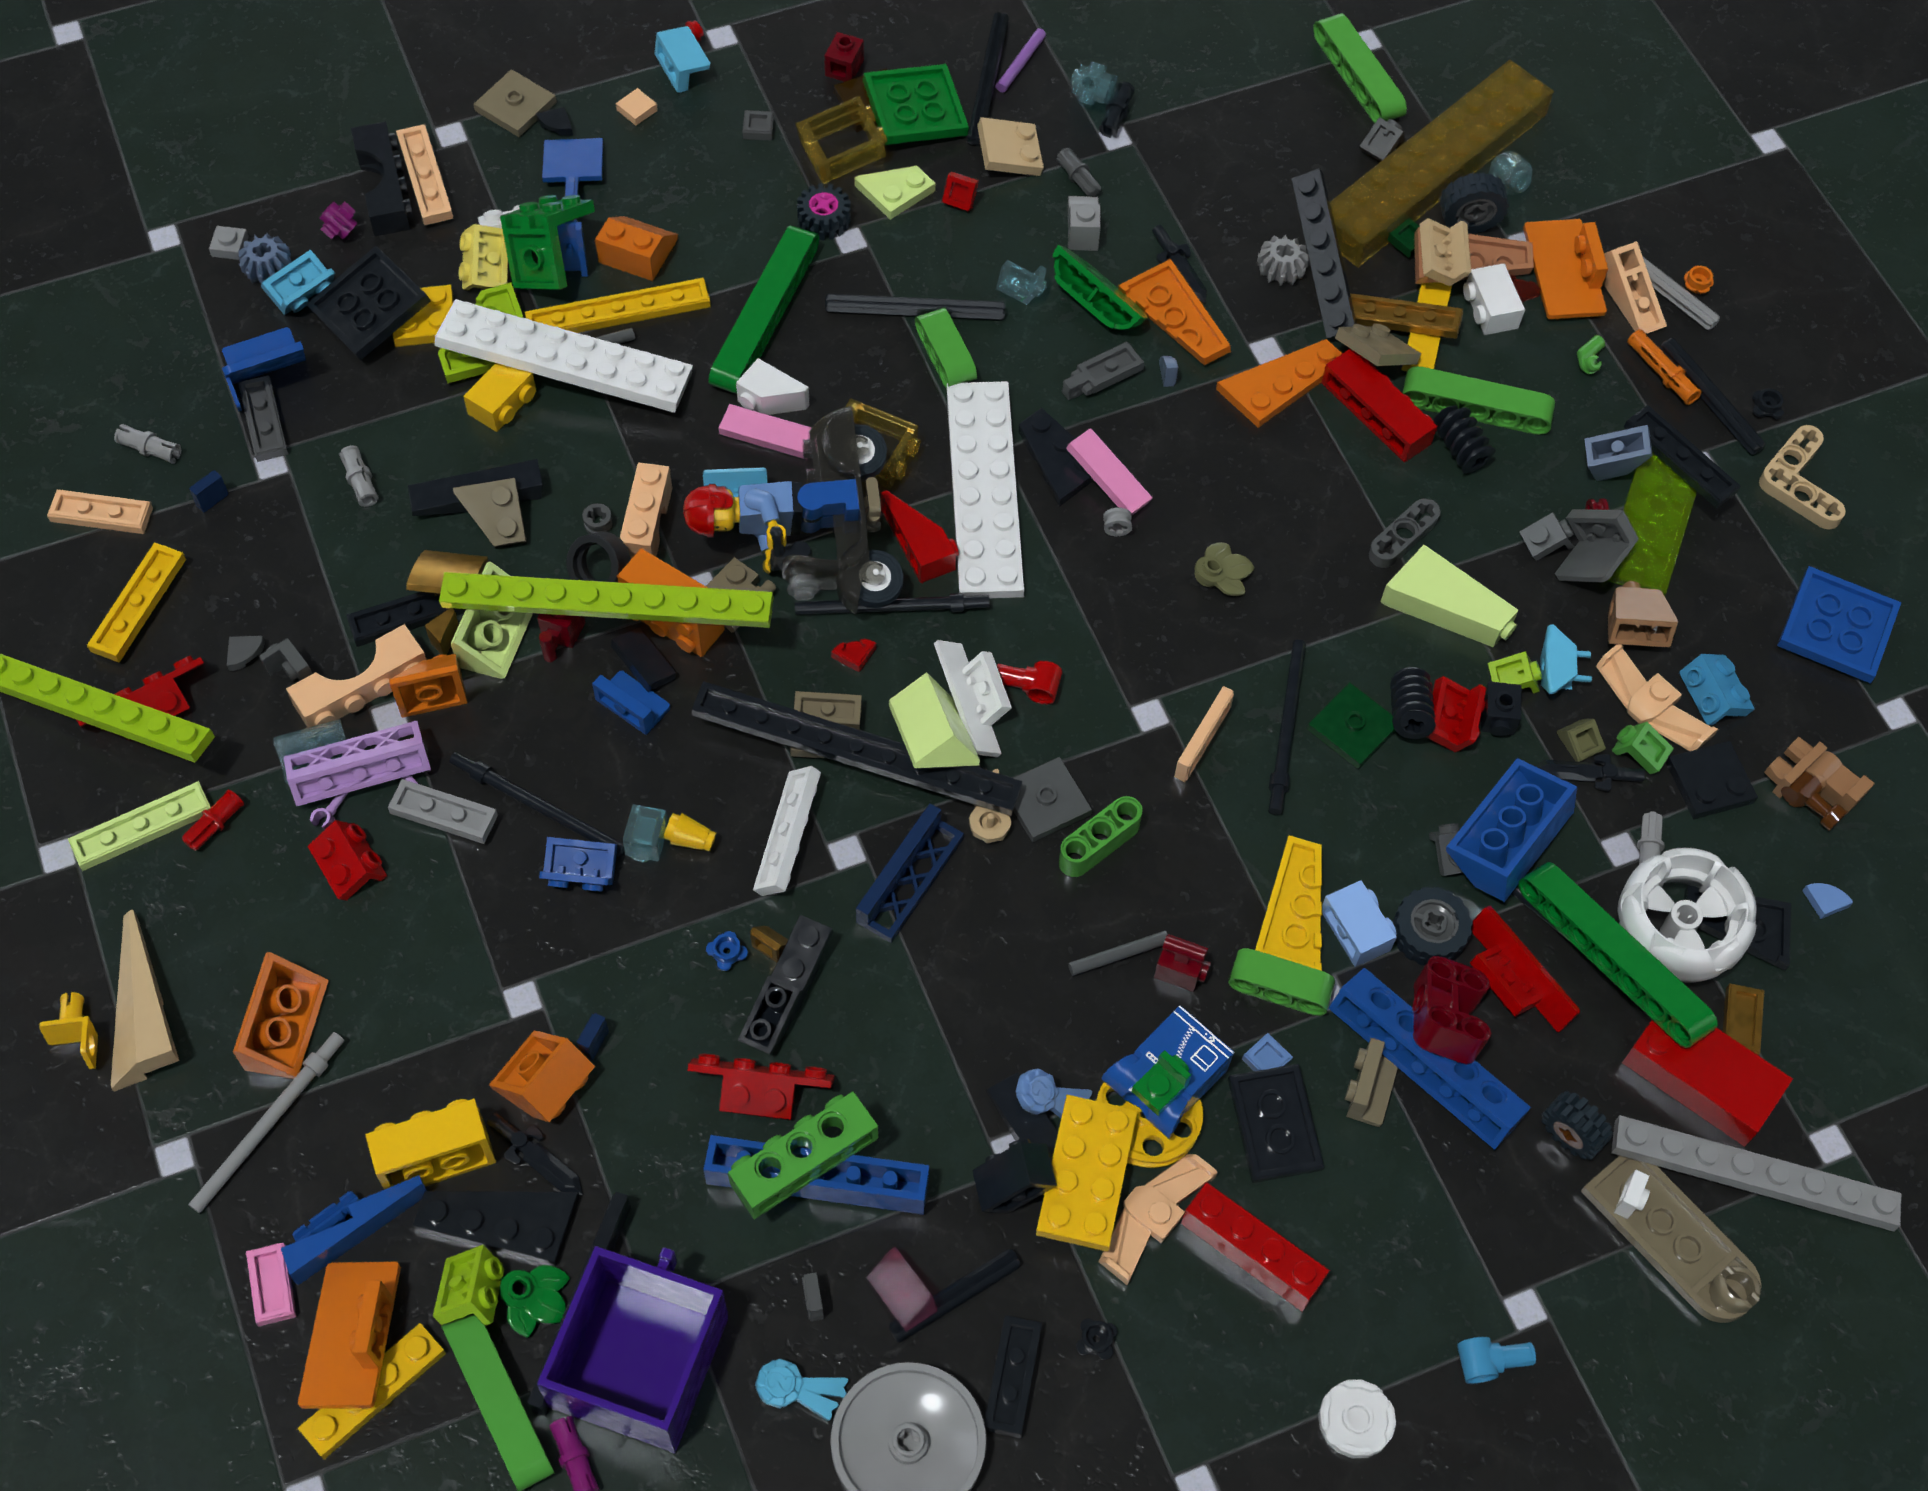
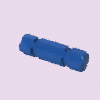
M348 1191L339 1198L340 1202L338 1204L333 1202L311 1218L308 1226L303 1224L292 1234L293 1238L297 1242L346 1221L345 1216L348 1214L352 1216L348 1205L358 1201L359 1198L354 1192Z

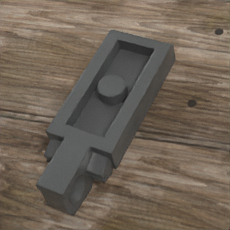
M1125 342L1077 365V369L1071 373V377L1063 380L1062 393L1068 400L1079 397L1083 393L1086 396L1094 394L1144 370L1145 363L1131 345Z

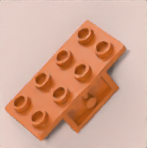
M1581 219L1525 222L1523 230L1526 241L1533 242L1534 271L1547 318L1563 319L1604 316L1607 308L1601 287L1607 274L1608 266L1595 222L1582 223Z
M343 1262L327 1264L298 1399V1405L302 1409L374 1407L401 1270L398 1262Z

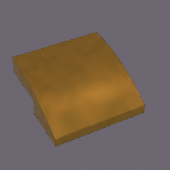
M424 550L411 570L406 590L440 594L444 572L482 574L488 562V557Z

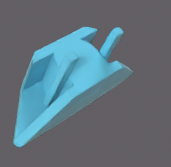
M1554 624L1547 626L1540 657L1543 678L1541 686L1549 694H1555L1560 689L1572 690V681H1592V676L1577 675V657L1590 658L1591 652L1577 651V646Z

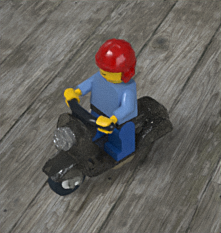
M850 406L837 409L825 415L809 430L808 439L802 440L803 457L810 460L811 468L806 469L807 484L802 486L801 482L792 481L742 485L739 487L738 497H734L733 492L726 486L709 484L694 489L685 498L683 506L684 518L690 530L698 535L714 538V531H730L733 529L734 523H739L740 533L753 534L758 539L761 553L766 555V559L763 562L764 571L770 574V571L782 570L783 579L790 583L787 587V592L789 595L795 596L796 600H810L820 589L836 590L839 600L845 608L856 615L858 604L866 608L878 609L885 607L896 600L902 590L904 575L898 561L884 551L869 550L867 531L877 532L881 529V522H879L881 514L878 481L874 477L881 472L886 463L887 446L884 438L877 430L868 425L854 424L853 411ZM862 481H866L867 496L864 498ZM820 528H834L837 559L813 558L812 550L804 541H797L792 546H786V536L800 535L801 531L814 533Z

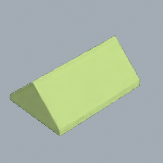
M491 561L486 563L482 572L485 575L510 576ZM466 609L451 641L453 654H456L460 668L499 679L505 678L533 613Z
M927 672L889 699L888 705L914 768L979 766L980 759L959 716L953 698Z

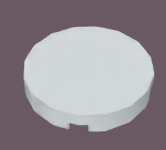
M1346 1380L1333 1387L1323 1398L1318 1413L1319 1427L1326 1442L1338 1453L1350 1458H1368L1381 1452L1391 1440L1396 1426L1395 1410L1390 1400L1388 1401L1380 1388L1364 1380Z

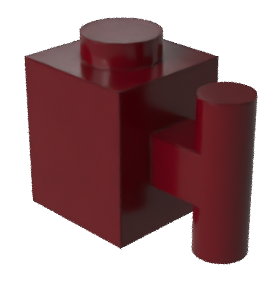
M539 614L537 618L541 632L539 634V641L544 660L546 662L556 660V648L559 644L573 648L586 623L584 616Z
M1168 934L1162 947L1163 950L1157 963L1154 978L1194 992L1197 981H1205L1211 964L1205 961L1208 948Z

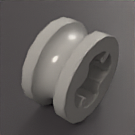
M1111 508L1107 510L1103 515L1105 533L1111 536H1124L1132 531L1131 512L1125 508Z

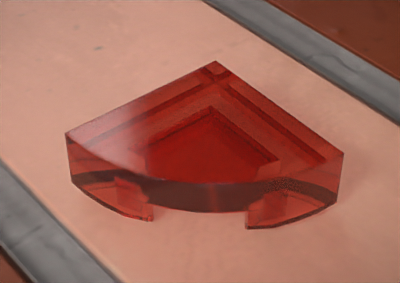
M1510 275L1521 302L1539 297L1541 289L1531 280L1527 282L1517 279L1514 275Z

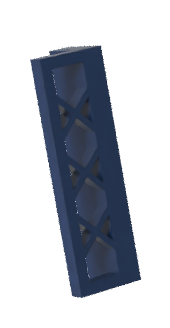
M929 803L856 907V923L892 943L964 838L963 832L941 821L940 808ZM937 830L952 838L948 846L933 849L931 838ZM941 855L939 859L936 861L935 856ZM930 857L932 863L930 872L915 875L912 866L914 862ZM908 871H909L910 876L905 877V875H906V874L908 873ZM912 884L914 889L912 898L896 901L894 893L896 888ZM891 897L892 903H887V901ZM904 908L903 911L899 913V909ZM894 910L896 921L889 930L874 921L879 913Z

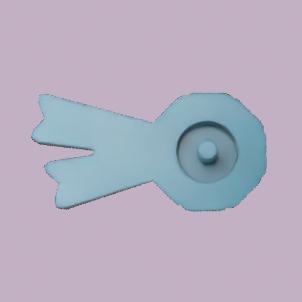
M777 1359L761 1367L755 1387L762 1402L767 1405L782 1408L797 1401L824 1420L830 1421L832 1411L836 1410L839 1404L822 1395L844 1398L847 1394L844 1386L847 1384L848 1379L802 1378L795 1364L783 1359Z

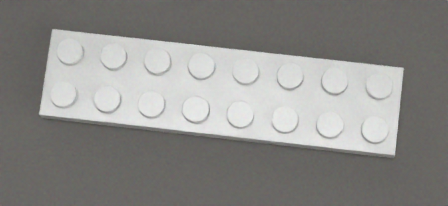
M455 299L435 335V346L674 413L692 375L693 365L678 360L665 358L646 351L629 348L617 343H611Z
M1008 381L959 383L949 387L947 383L955 536L959 556H957L959 593H963V596L989 595V598L1024 597Z

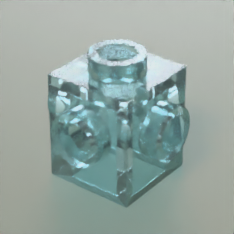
M1090 61L1089 66L1080 64L1079 69H1075L1071 78V85L1073 86L1071 93L1079 95L1078 101L1094 106L1095 101L1107 104L1112 98L1118 76L1105 72L1107 66L1094 61Z

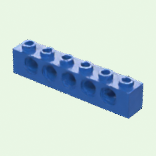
M1363 968L1340 989L1328 1008L1368 1043L1371 1038L1384 1041L1382 1055L1494 1150L1517 1127L1531 1109L1527 1103L1477 1061L1470 1064L1460 1063L1426 1051L1417 1045L1413 1038L1414 1013L1412 1007L1366 968Z

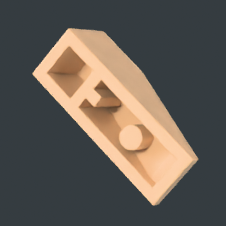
M1636 241L1605 253L1608 271L1603 281L1604 287L1634 331L1640 329L1645 334L1666 327L1667 325L1638 242Z

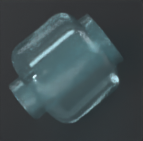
M1507 151L1493 159L1489 173L1501 179V182L1504 183L1506 194L1514 195L1523 192L1529 187L1532 181L1533 169L1532 165L1517 152Z

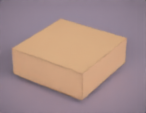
M638 88L616 103L617 111L635 126L658 111L657 103Z

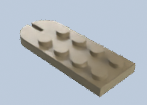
M1619 1155L1581 1190L1591 1203L1703 1317L1719 1323L1733 1322L1741 1318L1758 1303L1761 1294V1279L1754 1264L1658 1166ZM1636 1169L1649 1175L1645 1189L1649 1190L1650 1194L1642 1211L1636 1209L1626 1219L1614 1213L1626 1181Z

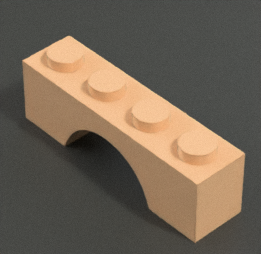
M405 624L375 640L376 654L374 660L360 675L346 680H332L315 672L286 688L293 706L312 734L320 729L330 727L336 720L349 713L361 710L365 704L372 700L390 694L392 692L389 682L390 678L426 660L424 651Z

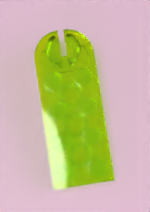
M1652 453V457L1635 469L1623 507L1639 540L1607 581L1622 586L1626 582L1636 581L1640 584L1641 588L1658 589L1665 596L1697 491Z

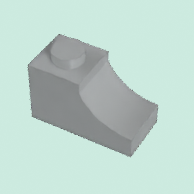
M1069 196L1068 249L1098 251L1100 236V204H1098V197Z

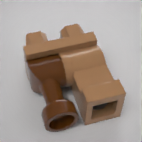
M1798 737L1784 752L1796 765L1792 767L1779 756L1769 765L1764 773L1777 784L1772 793L1779 798L1783 796L1789 803L1788 805L1793 807L1807 805L1823 817L1820 823L1830 831L1868 793L1875 783L1865 775L1861 779L1841 763L1836 755L1826 751L1827 747L1823 743L1819 742L1813 748Z

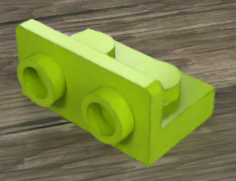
M484 1245L446 1258L433 1317L441 1325L464 1318L470 1314H474L485 1326L493 1323L504 1268L501 1261L494 1257Z

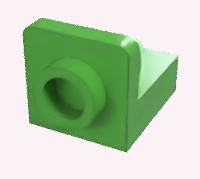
M1646 721L1635 726L1628 725L1623 728L1617 735L1618 742L1612 749V752L1616 755L1628 752L1649 774H1654L1660 771L1674 748Z

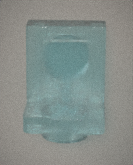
M1007 260L1001 267L996 289L1027 305L1035 296L1039 297L1043 293L1047 281L1044 280L1047 268L1040 266L1032 273Z

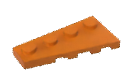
M1171 259L1118 285L1119 290L1135 302L1146 313L1148 318L1203 365L1231 352V345Z
M1325 339L1217 382L1216 390L1259 428L1322 382L1326 364L1341 355L1342 352Z

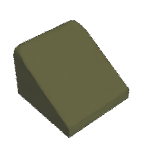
M1582 719L1557 731L1560 740L1576 762H1580L1606 749L1595 719Z

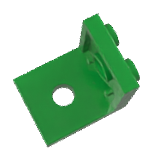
M556 195L539 197L538 203L519 204L520 209L501 215L500 220L513 288L562 289L567 287L557 226L595 212L593 200H580V195L562 197V200H557ZM532 251H534L538 257V264L535 263L532 258Z

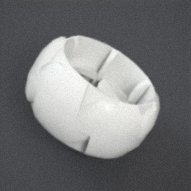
M1696 848L1671 849L1665 851L1662 855H1654L1642 862L1630 875L1618 902L1619 924L1681 982L1685 983L1705 981L1717 977L1722 972L1734 967L1750 946L1757 928L1756 901L1745 877L1737 868L1726 867L1717 855ZM1668 882L1685 883L1700 888L1699 892L1702 895L1696 903L1690 900H1681L1674 903L1662 886ZM1647 909L1669 912L1660 928V932L1650 922L1646 914ZM1726 916L1727 920L1724 925L1725 938L1722 941L1714 942L1709 949H1705L1699 934L1696 932L1703 917L1716 918Z

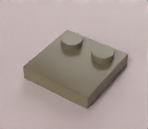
M1354 324L1353 327H1339L1335 339L1376 366L1417 365L1421 356L1420 352L1390 333L1391 330L1381 324H1373V326Z

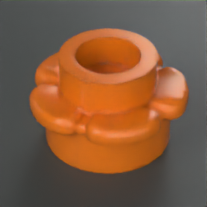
M1705 266L1691 268L1684 276L1686 288L1693 293H1707L1714 283L1712 271Z

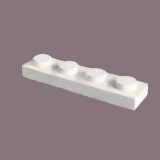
M813 766L789 771L753 888L761 896L785 892L790 882V874L795 857L800 849L799 844L804 827L808 822V814L813 797L817 792V784L821 774Z

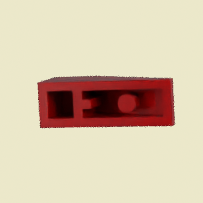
M889 491L881 492V511L919 582L923 583L955 571L956 557L959 556V551L954 539H948L942 527Z

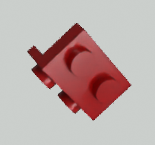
M1445 676L1435 680L1433 703L1436 726L1427 738L1453 752L1472 745L1480 733L1478 727L1481 713L1485 708L1486 687L1480 684L1469 690Z
M335 820L307 846L335 895L340 900L347 901L370 879L382 881L387 876L381 866V858L370 848L366 841V833L355 823Z

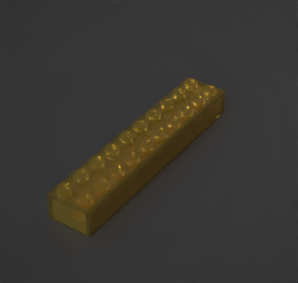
M1512 60L1503 64L1330 202L1341 255L1356 267L1361 266L1389 243L1387 240L1391 231L1408 218L1415 222L1440 202L1442 191L1448 187V184L1456 181L1459 177L1477 172L1546 116L1554 91Z

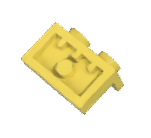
M473 224L465 229L460 237L463 262L459 267V280L462 281V289L470 290L473 287L488 289L507 284L508 257L502 228Z

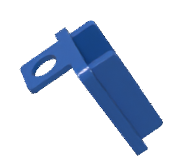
M285 327L222 349L227 363L226 366L222 367L238 411H242L232 384L306 360L301 341L295 343L290 328Z

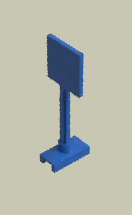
M603 138L544 140L543 182H566L565 196L578 195V183L580 181H602ZM577 219L558 225L557 230L565 271H581L582 277H588L582 222H577Z

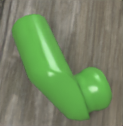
M1599 335L1592 337L1577 351L1580 369L1586 374H1593L1601 368L1602 362H1597L1598 356L1596 354L1605 347V341Z

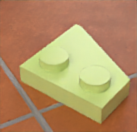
M918 166L855 177V187L890 220L936 191V183Z

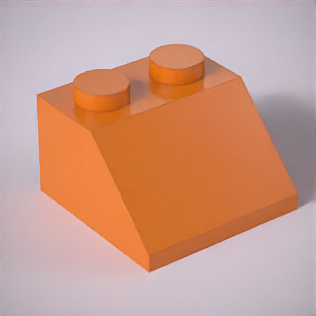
M626 216L610 217L595 238L598 261L601 264L653 281L677 242L678 234Z
M534 1030L491 1081L489 1086L533 1118L550 1123L552 1119L563 1112L566 1102L572 1094L585 1085L588 1075L595 1066L568 1038Z

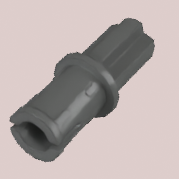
M1065 148L1058 153L1056 160L1066 170L1072 183L1076 182L1089 197H1095L1101 192V186L1089 173V166L1086 163H1082L1071 148Z

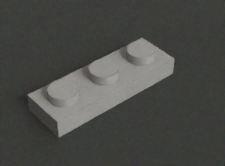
M404 779L401 780L388 806L390 814L482 844L485 843L498 816L497 810Z

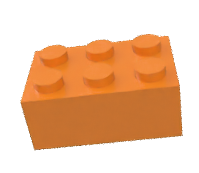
M642 548L617 575L618 583L708 588ZM640 620L649 625L657 635L669 637L685 652H694L700 657L704 656L725 630L724 625Z

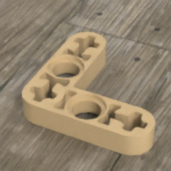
M1804 425L1796 430L1765 467L1759 479V485L1767 494L1819 527L1834 529L1840 524L1846 513L1843 503L1799 475L1817 453L1824 440L1823 434L1818 428L1812 425ZM1806 438L1811 440L1804 449L1800 447L1802 441L1806 440ZM1784 456H1794L1799 461V464L1791 465L1787 463ZM1774 477H1777V478L1780 479V480H1777V481L1775 482V481H1773L1772 479H1773ZM1788 484L1791 485L1789 491L1786 490ZM1802 491L1809 496L1810 500L1801 501L1796 498L1794 492ZM1815 502L1819 503L1816 508L1813 507ZM1827 511H1830V512H1832L1833 514H1831L1830 516H1828V515H1826L1825 513H1826Z

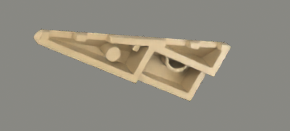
M134 910L128 911L123 917L111 1072V1089L113 1091L147 1080L146 1073L179 1061L162 1006L164 1002L138 917Z

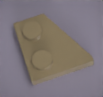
M515 478L453 488L454 494L495 548L527 542Z

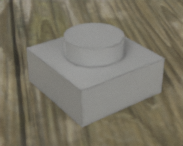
M217 226L209 247L211 256L240 260L238 250L244 248V241H248L247 230Z

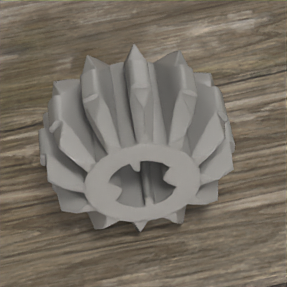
M1286 234L1282 239L1273 236L1270 241H1264L1257 259L1260 275L1267 276L1268 282L1278 281L1280 286L1284 281L1293 285L1296 279H1302L1306 267H1308L1309 255L1306 254V245H1298V238L1289 240Z

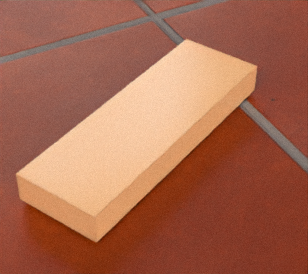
M57 489L47 517L50 522L144 534L153 506L149 501Z
M1225 686L1220 690L1179 758L1175 778L1185 782L1190 777L1231 708L1234 697L1233 690Z

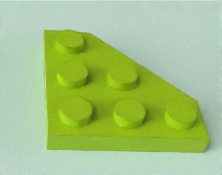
M512 283L484 289L476 298L475 305L524 318ZM444 348L438 351L447 383L485 374L495 364L491 361Z

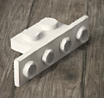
M937 640L934 646L940 664L942 665L959 716L967 729L977 754L999 757L1002 753L992 725L1012 707L992 653L981 651L972 661L968 662L961 643Z

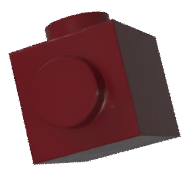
M837 32L824 56L825 76L844 82L854 79L864 61V39Z

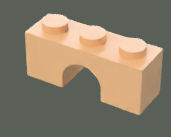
M639 462L637 464L620 534V539L627 546L631 559L641 548L655 557L657 556L660 543L661 513H667L672 492L669 466Z

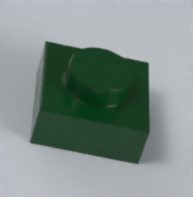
M1408 218L1389 233L1387 241L1410 258L1415 254L1414 234L1420 226L1411 218Z

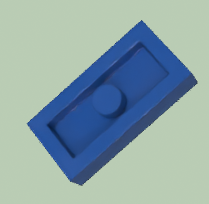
M619 671L611 680L600 675L592 683L596 701L645 735L670 710V703L653 691L647 692L640 682L624 671Z

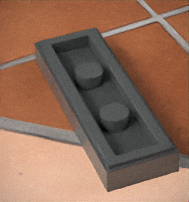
M269 375L238 382L257 462L289 455Z

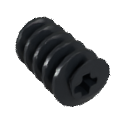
M1453 405L1442 409L1433 421L1437 425L1436 430H1438L1440 438L1444 440L1445 446L1450 449L1452 457L1456 458V462L1462 468L1463 474H1469L1486 464L1494 455L1496 449L1493 445H1488L1490 442L1488 436H1482L1484 431L1482 427L1476 426L1478 423L1477 419L1470 417V408L1464 407L1459 409L1458 406Z
M1418 667L1402 668L1394 674L1390 682L1394 729L1401 736L1410 739L1427 737L1434 731L1436 726L1433 688L1430 682L1431 676L1427 671Z

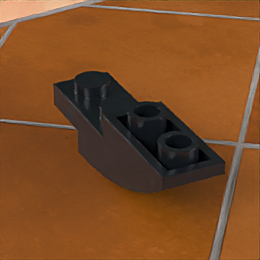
M802 915L799 916L772 976H768L738 1038L739 1042L769 1055L773 1053L795 1017L820 968L819 961L832 936V928Z

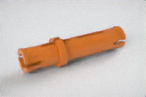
M1643 330L1635 331L1628 338L1627 344L1663 379L1662 384L1666 388H1672L1686 405L1692 404L1700 397L1702 391L1685 375L1686 371L1681 366H1676Z

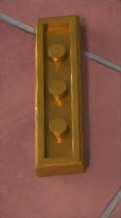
M1350 293L1357 324L1363 326L1381 324L1390 330L1455 339L1458 337L1463 317L1462 308Z

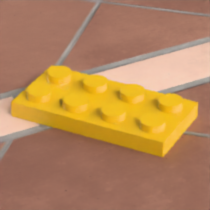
M1066 1095L1051 1162L1057 1186L1044 1194L1036 1229L1037 1236L1109 1251L1138 1110Z

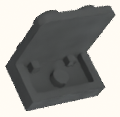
M1572 509L1566 519L1579 542L1557 569L1555 575L1560 581L1605 582L1610 579L1639 540L1624 510Z

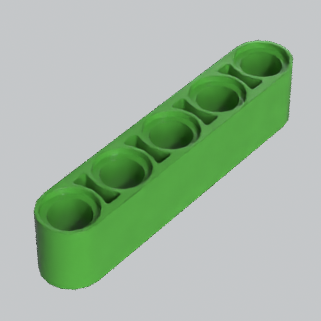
M1343 13L1315 22L1313 30L1317 43L1372 121L1376 123L1379 117L1388 121L1389 119L1394 120L1404 116L1407 106L1402 93L1349 19Z
M1420 366L1412 367L1407 371L1402 392L1409 396L1413 404L1422 410L1439 413L1442 409L1453 405L1458 406L1459 409L1467 407L1471 410L1470 417H1475L1477 422L1537 435L1550 431L1555 408L1554 398L1544 393Z
M474 1314L441 1325L517 1490L523 1491L554 1474L552 1466L486 1326Z

